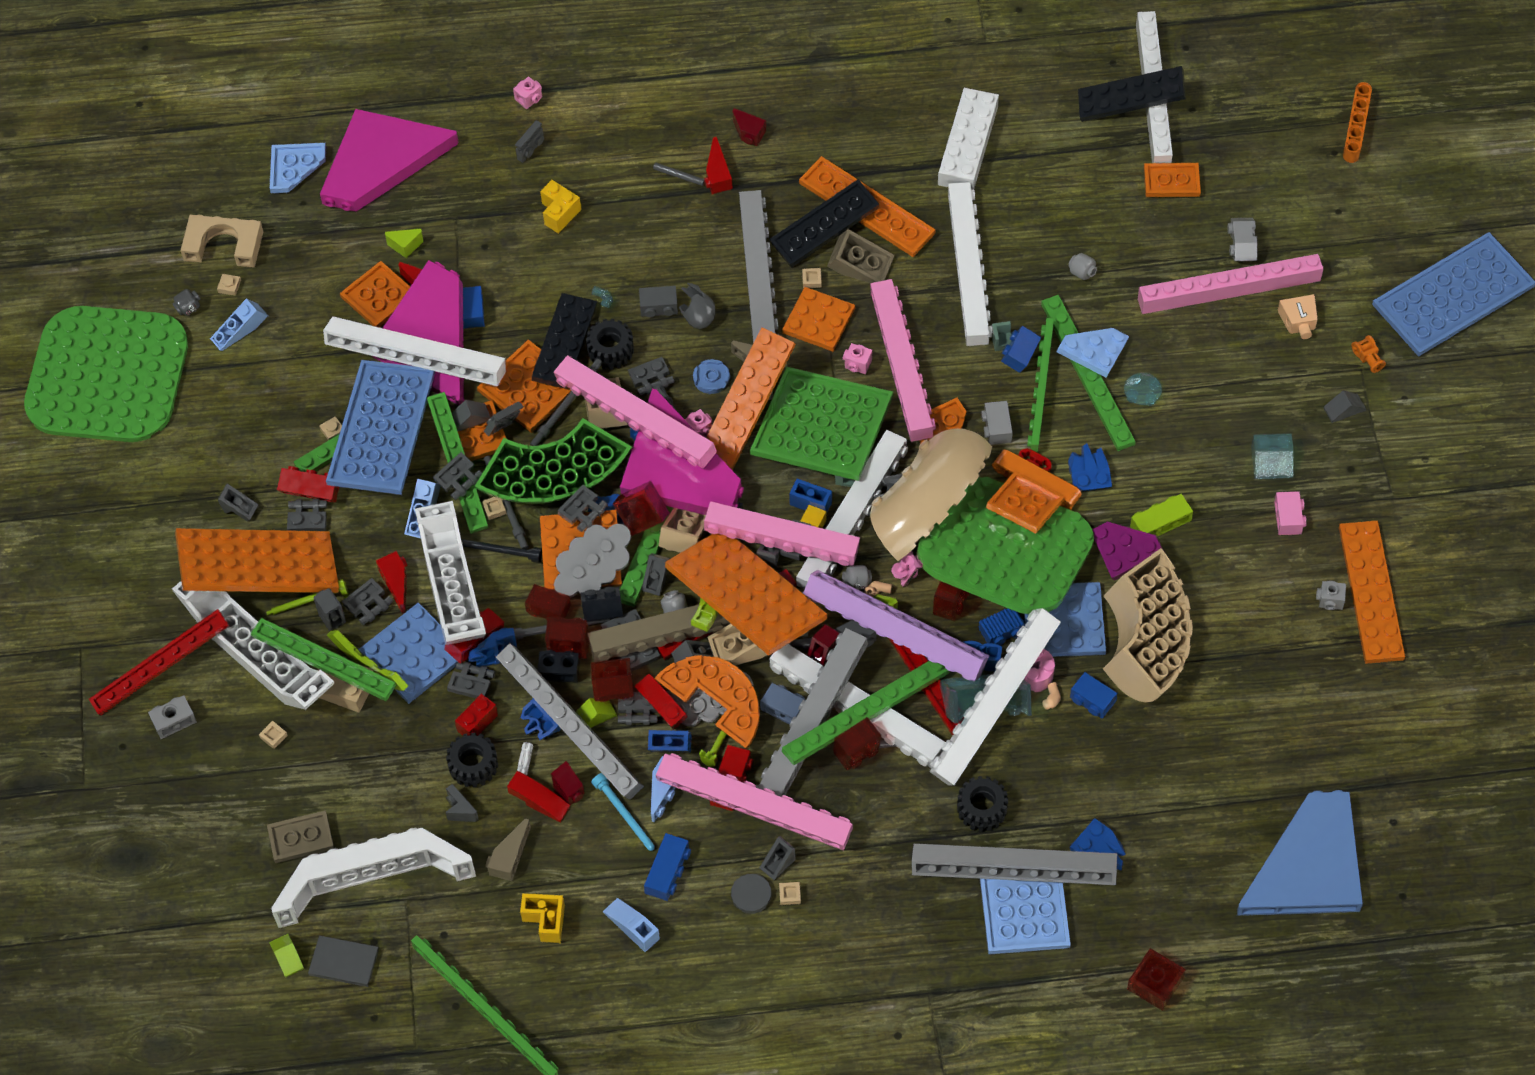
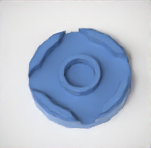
M705 360L694 369V385L703 393H719L729 385V369L719 360Z

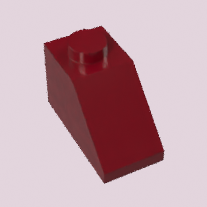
M734 108L732 110L733 123L741 141L749 145L758 146L766 133V120Z
M825 624L812 637L807 656L825 666L828 661L826 658L831 649L834 650L837 645L836 639L839 633Z
M565 761L551 773L554 791L571 805L580 801L585 793L583 784L569 763Z

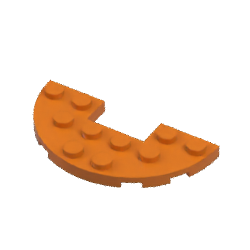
M697 655L686 657V659L670 664L654 678L685 703H687L698 688L727 709L715 724L716 727L745 749L749 748L758 729L760 709L753 685L738 667L718 657Z

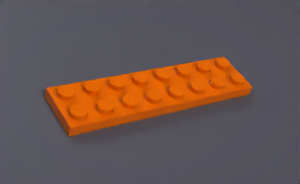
M821 156L799 179V184L826 201L857 179ZM861 182L879 203L880 208L859 221V223L914 257L935 235L936 229Z
M761 327L706 436L708 440L714 443L717 450L716 454L731 470H733L796 345L794 342Z
M1378 521L1339 524L1365 664L1403 661L1405 653Z

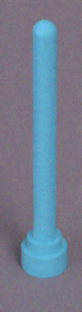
M602 773L595 776L591 781L594 787L605 793L649 851H653L655 845L609 787V780Z

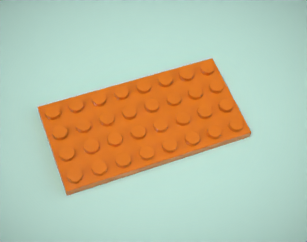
M176 528L175 536L183 591L318 593L330 588L333 593H338L339 584L329 531Z
M711 534L665 562L667 570L767 655L773 654L827 620L826 612L737 538L731 539L725 535Z

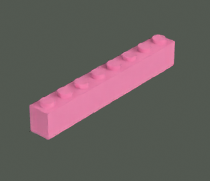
M711 501L704 520V530L711 534H721L731 539L738 538L748 543H758L769 548L775 547L786 552L800 553L806 557L812 556L823 561H833L843 566H854L859 549L860 537Z

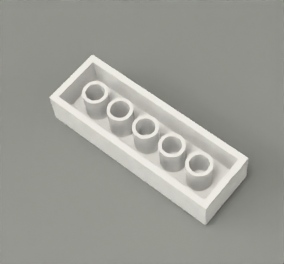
M969 88L963 89L938 172L939 186L948 187L950 183L970 182L971 189L975 188L998 109V94Z

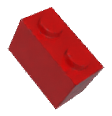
M481 693L455 720L457 732L461 735L467 733L468 736L471 733H476V736H478L498 716L496 704Z

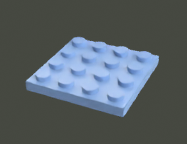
M980 879L988 954L1070 948L1063 883Z

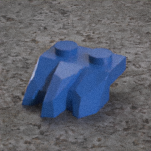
M1088 444L1082 446L1081 456L1075 452L1071 453L1068 465L1072 485L1080 491L1112 487L1109 465L1102 448L1097 449L1096 453L1092 454Z
M502 628L499 631L493 632L469 652V662L477 661L476 666L478 667L499 664L500 661L496 656L509 643L517 648L514 629Z
M534 698L523 708L521 719L530 720L524 728L526 735L539 730L538 738L542 740L561 730L558 724Z
M1095 818L1070 846V851L1117 853V869L1122 870L1123 861L1119 856L1126 854L1122 844L1111 829Z

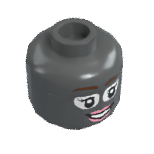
M184 289L173 298L174 303L172 304L180 315L188 316L200 308L199 300L201 298L195 290L191 292L189 289Z

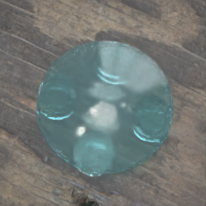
M1136 373L1126 380L1124 392L1127 401L1139 405L1152 406L1159 399L1162 387L1155 376L1148 373Z

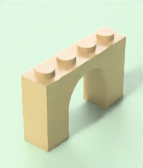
M189 215L181 247L184 261L202 262L208 241L217 235L228 234L238 239L234 254L237 266L255 268L263 236L261 221Z

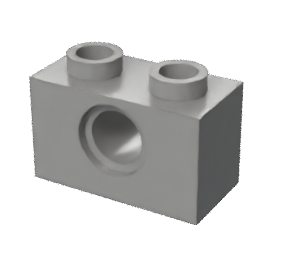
M184 695L173 698L169 703L162 706H156L148 712L160 739L197 723ZM175 714V716L168 718L169 715Z

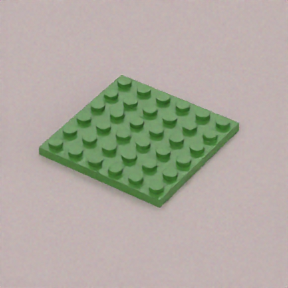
M786 367L752 444L750 455L859 481L892 401L893 392Z

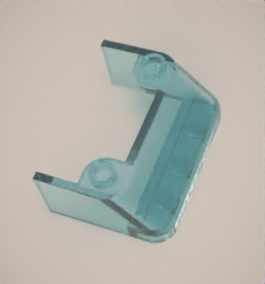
M982 675L975 681L966 680L963 677L940 681L946 716L953 723L963 720L965 711L973 706L975 696L979 691H983L986 686L985 681L990 675ZM1024 679L1003 710L1008 712V715H1019L1020 712H1023L1027 716H1032L1031 685Z

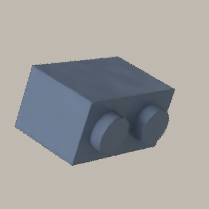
M771 683L760 701V707L762 711L790 725L794 716L797 717L799 714V706L805 698L798 693H791L782 685Z

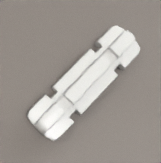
M524 742L517 771L527 775L533 744Z

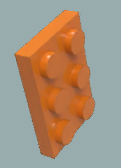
M1144 163L1146 197H1200L1199 163Z

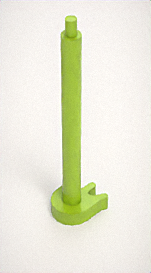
M343 579L338 580V592H341L345 599L349 596L346 582ZM317 593L271 608L266 613L267 615H274L312 602Z
M722 730L710 752L706 753L701 749L699 753L702 763L709 767H715L718 762L717 752L727 735Z

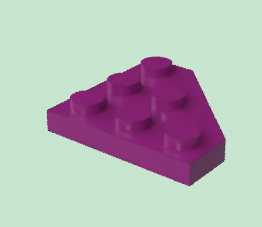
M1106 522L1092 530L1095 542L1114 581L1160 548L1163 550L1156 535L1111 522Z

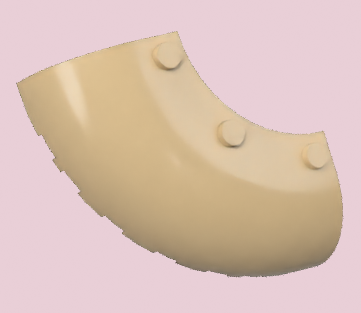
M949 429L938 433L929 441L927 439L919 445L918 453L912 464L903 470L902 477L882 497L879 496L872 502L870 518L873 528L883 545L897 561L911 552L922 536L926 538L933 530L936 522L940 525L949 515L947 511L952 505L957 506L967 494L964 490L968 485L972 486L979 477L978 473L986 465L983 461L989 458L992 446L981 435L966 429Z
M1161 548L1125 573L1104 595V598L1114 612L1119 638L1115 655L1103 670L1122 692L1141 702L1156 700L1174 683L1184 668L1183 666L1188 658L1191 647L1190 637L1192 636L1193 627L1189 614V599L1184 594L1181 579H1178L1174 572L1175 567Z

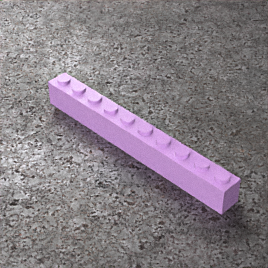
M819 570L810 574L803 594L812 602H819L825 605L826 609L841 613L844 618L858 622L861 627L876 631V634L892 639L897 645H904L910 648L915 654H922L928 657L927 659L933 663L944 665L951 672L956 671L966 680L975 681L981 676L989 655Z

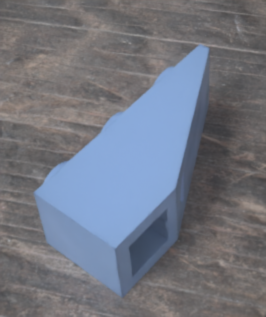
M245 299L210 339L220 351H223L254 331L268 315L259 304Z
M417 479L404 535L421 538L415 509L437 503L441 487L438 483Z
M663 756L652 772L651 818L654 823L658 817H662L665 811L664 806L673 799L676 788L657 781L656 773Z
M619 898L603 911L644 952L660 939L659 930L645 916Z

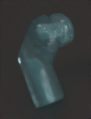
M593 287L592 295L603 299L601 305L609 308L611 302L613 303L611 293L600 287Z

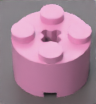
M1042 650L1019 685L1022 689L1041 692L1048 688V684L1052 683L1055 661L1047 650Z

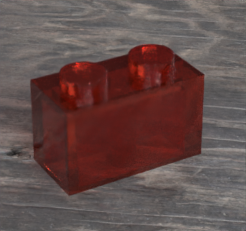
M536 584L533 585L525 601L526 612L534 617L545 618L551 623L563 622L571 606L570 596Z

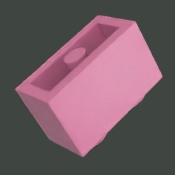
M1276 492L1274 504L1278 535L1302 534L1303 527H1306V516L1302 515L1304 500L1300 499V493Z

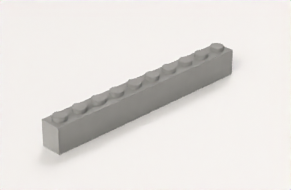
M761 190L739 192L753 343L761 327L773 333L778 329L777 318L774 319L773 314H777L776 303H772V299H775L774 288L770 287V283H773V272L769 273V268H772L771 257H767V253H770V242H766V238H769L768 227H764V223H767V212H763V208H766L765 197H761Z
M845 628L843 633H839L836 639L837 645L834 650L831 649L829 651L826 665L821 666L819 669L816 683L811 684L807 699L801 702L799 714L797 717L794 716L792 718L788 734L785 733L782 736L781 746L778 751H774L771 757L772 763L769 768L766 767L761 776L762 781L759 785H756V788L761 790L764 788L770 789L775 792V795L780 797L786 795L804 760L793 766L781 752L782 747L826 722L868 645L866 637Z
M509 643L496 656L502 665L625 798L631 800L644 787L515 646Z
M914 844L912 875L1116 885L1117 853Z

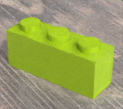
M1182 494L1171 496L1165 502L1156 503L1148 510L1135 513L1131 517L1130 527L1158 537L1192 521L1193 510Z

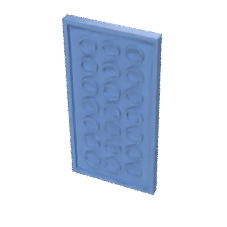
M1488 232L1373 300L1372 305L1419 357L1534 288L1535 281L1492 234Z
M361 360L327 475V485L402 495L435 371L415 366Z

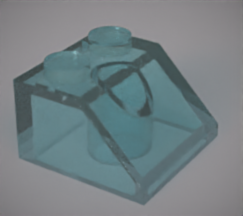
M1292 434L1253 435L1251 450L1255 479L1293 478Z

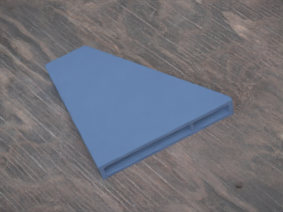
M1342 790L1324 793L1323 791H1314L1307 795L1240 901L1237 915L1360 912L1363 903L1349 792H1343Z

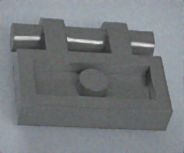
M663 357L628 369V374L635 388L643 386L637 389L640 396L651 394L652 388L654 389L657 386L662 385L664 388H667L669 384L674 383L672 376L665 378L670 373Z
M460 452L433 478L446 492L453 487L456 491L451 494V497L456 501L460 496L463 497L471 486L476 485L482 472L478 470L473 474L471 470L475 467L474 464ZM466 476L468 480L460 485L458 482Z
M582 485L558 510V515L572 525L579 520L581 523L577 526V529L583 532L593 524L592 522L597 516L600 517L604 513V509L608 504L603 500L599 504L595 503L598 499L597 494ZM590 508L592 512L585 516L584 513Z
M296 499V501H288V508L296 509V512H288L287 531H326L327 514L326 511L320 512V508H327V500L313 499V501H303L302 499ZM303 508H313V512H303Z
M371 578L345 598L342 603L355 617L360 613L364 615L359 619V622L364 626L367 622H372L381 611H386L389 608L388 606L393 603V600L390 596L383 600L381 597L385 594L384 590ZM375 602L377 606L369 610L368 607Z
M457 662L456 669L462 671L461 673L453 671L447 686L448 692L477 698L482 693L486 697L491 681L485 678H494L495 671L490 670L486 666H474L470 662L461 664ZM469 673L478 674V677L471 676V675H468V674H469Z
M618 692V713H626L624 716H618V723H626V725H632V723H643L644 725L658 723V716L650 715V713H657L656 710L640 692ZM632 713H643V715H632Z

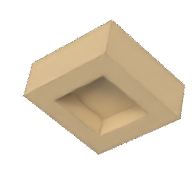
M821 268L802 269L803 288H820Z
M222 274L217 288L218 293L236 296L241 282L240 277Z
M333 417L319 425L325 437L330 440L340 434L342 425L336 417Z
M492 497L482 501L488 520L506 514L501 499Z
M273 721L259 734V737L273 749L288 736L287 732Z
M800 882L779 883L780 905L801 904Z

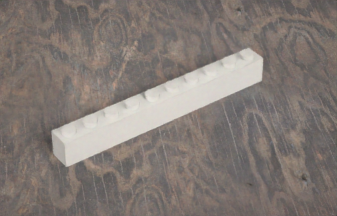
M1155 11L1138 12L1136 30L1141 73L1143 75L1161 71L1162 64ZM1161 104L1146 108L1152 163H1171L1173 155L1167 105Z
M970 182L948 184V199L966 346L989 344V337H992V326H988V321H990V311L986 310L988 295H984L986 280H982L984 264H980L982 249H978V245L981 244L980 234H976V230H979L978 219L974 218V215H977L976 204L972 202V200H975L974 189H971Z
M333 316L323 330L326 345L498 386L506 373L505 358Z
M885 431L866 462L859 481L855 480L826 527L827 530L855 536L856 530H860L864 523V517L868 516L871 512L872 502L875 500L873 496L881 495V489L883 486H887L883 483L882 479L889 477L892 471L895 472L899 466L900 458L905 457L908 451L906 438L891 431ZM812 556L808 557L796 576L797 586L805 589L810 574L816 570L827 575H833L837 562L823 561Z
M1043 608L1030 612L1027 617V624L1018 630L1016 634L1018 636L1017 639L1007 647L1006 656L997 662L995 666L996 671L986 679L985 688L977 693L974 698L975 703L965 711L963 715L964 720L961 724L956 725L952 732L954 735L942 746L943 752L932 761V768L929 772L947 785H955L1061 623Z
M789 644L774 652L770 657V667L776 674L784 675L789 682L803 687L807 693L811 684L816 683L818 671L823 666ZM847 682L834 708L838 713H841L870 695ZM891 708L863 724L868 730L870 728V732H875L884 738L885 742L893 746L895 744L905 755H911L916 758L923 766L932 768V761L943 752L942 746L945 743L943 740Z

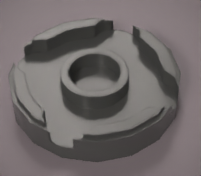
M746 874L740 876L734 882L731 888V899L737 909L739 908L744 913L755 914L763 911L770 902L771 887L764 877L757 874Z

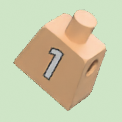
M1314 294L1280 300L1278 313L1289 333L1300 332L1302 339L1310 338L1312 336L1311 330H1314L1317 324Z

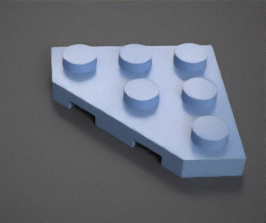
M326 144L272 145L270 192H290L326 162Z
M1114 328L1065 335L1058 347L1057 353L1107 377L1129 336Z

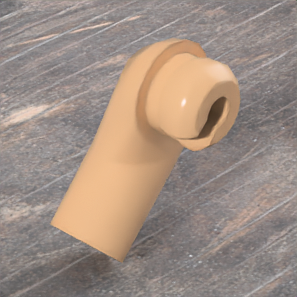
M874 581L864 589V593L871 597L880 592L890 594L892 584Z
M1056 682L1050 683L1047 686L1050 695L1042 702L1046 710L1055 708L1061 700Z

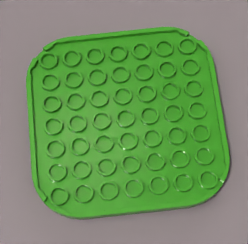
M73 306L62 310L48 321L41 335L24 399V407L28 419L38 430L51 435L123 442H139L151 438V435L157 431L161 432L165 428L173 412L188 350V339L183 326L175 318L156 312L91 306Z
M978 477L972 486L968 485L964 490L967 494L959 504L950 507L947 511L949 515L941 524L938 525L936 522L930 534L926 538L924 536L920 538L917 557L923 564V569L939 581L1019 613L1030 614L1032 610L1040 608L1047 610V612L1056 609L1063 602L1092 549L1094 535L1091 526L1078 512L1059 506L1035 534L987 509V502L1004 483L990 477Z

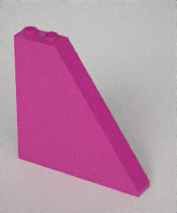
M355 109L320 192L322 204L328 207L341 208L345 211L357 212L458 145L457 131Z
M428 260L383 329L463 348V283L459 278L460 275L453 270L448 271L444 269L445 267L439 262L433 263ZM372 356L373 358L377 359V360L380 361V362L392 363V364H400V365H408V364H404V363L395 362V361H391V360H387V359H383V358H379V357ZM435 371L431 391L437 394L445 392L447 400L459 406L464 402V378Z
M652 388L648 404L695 431L656 389ZM638 430L620 485V491L626 497L706 515L710 501L737 508L739 505L737 501L738 498H742L744 487H741V479L716 453L704 468L698 465L695 467L683 456L681 458L676 456L671 449L661 447L655 439H648L644 436L643 432Z

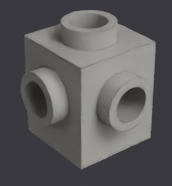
M1322 581L1321 588H1317L1316 600H1319V607L1327 610H1343L1346 584L1335 581Z

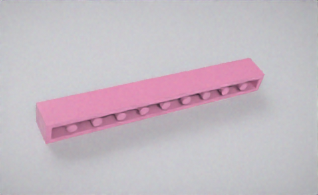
M1314 254L1139 287L1138 302L1142 314L1319 282L1321 281L1323 266L1319 255Z
M892 279L870 283L871 297L910 441L932 438L933 430L936 429L934 418L930 419V414H932L931 407L925 401L927 399V392L921 386L923 384L922 374L917 372L919 364L917 358L914 359L913 357L915 355L914 345L909 343L911 335L909 329L905 328L907 325L906 316L901 314L903 307L901 300L897 299L899 296L898 287L893 285Z
M568 355L554 371L557 378L556 382L560 386H567L575 395H582L590 404H597L603 412L607 414L610 412L618 421H625L633 430H640L645 437L650 440L655 439L661 447L665 449L668 447L676 456L680 458L683 456L695 467L698 465L704 468L717 452L712 441Z
M664 754L656 773L657 781L844 851L853 829L849 819L841 816L839 818L833 817L826 810L820 809V811L812 809L811 805L801 802V804L793 802L794 800L791 797L785 795L782 797L777 796L774 791L767 788L761 790L756 788V785L751 782L745 781L743 783L737 781L738 779L735 776L718 774L719 771L714 768H702L695 761L689 760V762L681 760L682 758L676 754Z

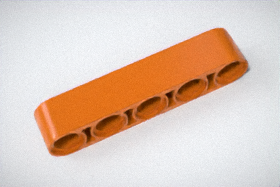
M1366 82L1357 84L1353 98L1343 152L1344 160L1349 163H1354L1359 159L1372 93L1371 85Z
M1002 450L992 464L993 469L1006 478H1009L1016 471L1065 496L1060 506L1072 510L1082 495L1081 491L1074 485L1008 450Z

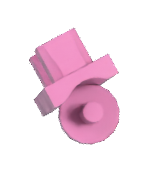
M911 551L902 558L900 563H895L891 571L895 578L901 579V585L904 587L909 584L911 579L916 578L918 569L922 568L923 564L918 560L917 555L914 556Z

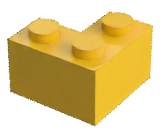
M551 180L540 191L542 204L547 207L543 212L544 225L559 234L581 211L579 196Z
M522 893L520 910L522 922L539 923L540 942L561 943L565 908L563 896Z

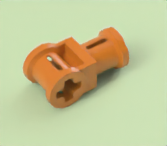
M1368 335L1364 340L1355 341L1351 344L1356 357L1360 358L1362 363L1367 362L1371 367L1372 373L1379 372L1385 367L1386 362L1378 356L1379 349L1372 336Z

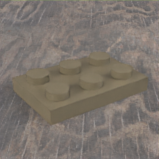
M326 810L267 824L275 863L334 849Z

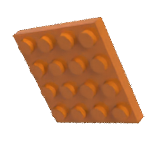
M527 340L505 361L506 373L499 385L494 386L481 383L477 386V391L488 400H492L493 404L501 410L519 401L524 407L520 409L521 412L515 421L532 433L561 405L571 390L570 388L565 389L532 381V374L541 349L530 340Z
M604 511L600 517L597 516L592 525H601L607 530L612 525L618 524L617 511ZM585 512L584 515L588 516L591 512ZM558 514L540 516L545 592L555 591L554 582L560 574L556 568V558L564 551H569V546L573 539L584 536L586 529L583 532L577 529V526L581 523L579 520L572 525ZM621 570L616 571V577L613 582L601 587L622 586Z

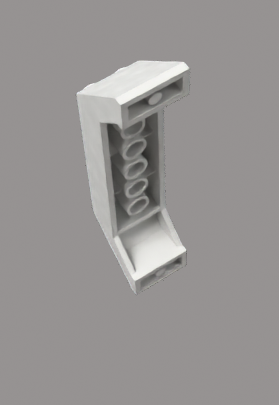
M453 501L416 508L415 513L445 645L483 638L486 632L482 617L479 614Z
M179 582L172 588L173 592L197 623L217 609L220 610L230 626L214 636L212 640L285 705L306 710L335 684L321 669L319 671L312 669L303 661L252 637L251 632L258 621L236 603L226 591H183L182 582Z
M411 828L403 833H391L384 838H372L365 843H353L342 849H330L326 853L311 854L307 858H303L271 909L278 928L297 924L298 917L313 896L431 865L454 876L456 881L476 877L472 858L469 854L423 828Z

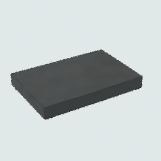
M319 936L308 974L309 976L368 987L379 948Z

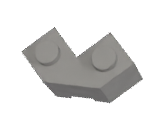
M1231 218V223L1227 225V232L1233 239V245H1230L1229 253L1234 261H1257L1256 225L1253 218Z

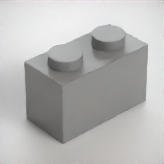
M1007 401L985 403L984 410L981 411L982 422H986L984 437L988 438L990 445L1012 443V428Z

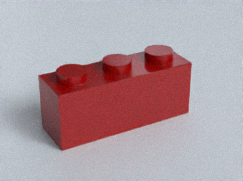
M288 466V469H281L277 490L283 494L336 503L339 487L327 485L328 473L319 475L314 470L306 469V472H302L297 467Z
M490 608L479 612L486 632L483 638L445 645L444 650L460 664L469 658L468 655L471 650L476 648L493 632L504 628V621Z
M727 745L718 774L724 776L729 774L735 776L738 779L737 781L745 783L747 781L746 772L751 770L753 764L750 750ZM710 801V805L723 808L730 811L734 810L732 808Z

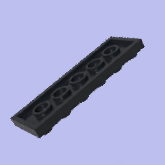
M1174 67L1078 89L1080 120L1084 122L1186 99L1183 67Z
M857 179L770 238V243L792 268L879 209L880 205Z
M561 293L532 374V381L568 389L567 386L562 387L556 382L557 378L554 371L567 355L578 361L597 307V301Z

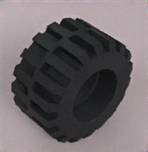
M603 319L601 323L599 321L596 322V326L592 325L590 331L587 332L586 338L590 360L594 362L597 358L603 362L601 365L602 369L609 367L610 370H613V367L621 368V364L626 365L628 363L627 360H631L634 353L633 336L631 329H628V325H622V321L618 320L616 322L615 319H610V321ZM607 341L618 342L614 347L602 346Z
M465 733L462 738L459 736L455 738L456 742H451L446 756L452 778L457 780V783L460 785L463 783L465 787L473 785V788L477 787V784L485 785L486 780L490 782L492 775L496 774V768H498L494 744L491 743L488 737L484 739V735L479 734V736H476V733H471L469 736ZM476 754L483 757L481 762L474 766H467L462 763L463 759L469 755Z
M978 776L977 780L973 777L969 780V783L965 782L963 788L959 790L957 813H959L960 820H964L963 824L966 827L970 825L972 830L978 828V832H983V829L991 831L992 827H999V822L1002 823L1004 821L1008 806L1007 791H1004V786L1002 784L998 785L996 779L991 781V777L986 776V779ZM977 798H986L994 805L987 810H980L975 808L971 802Z

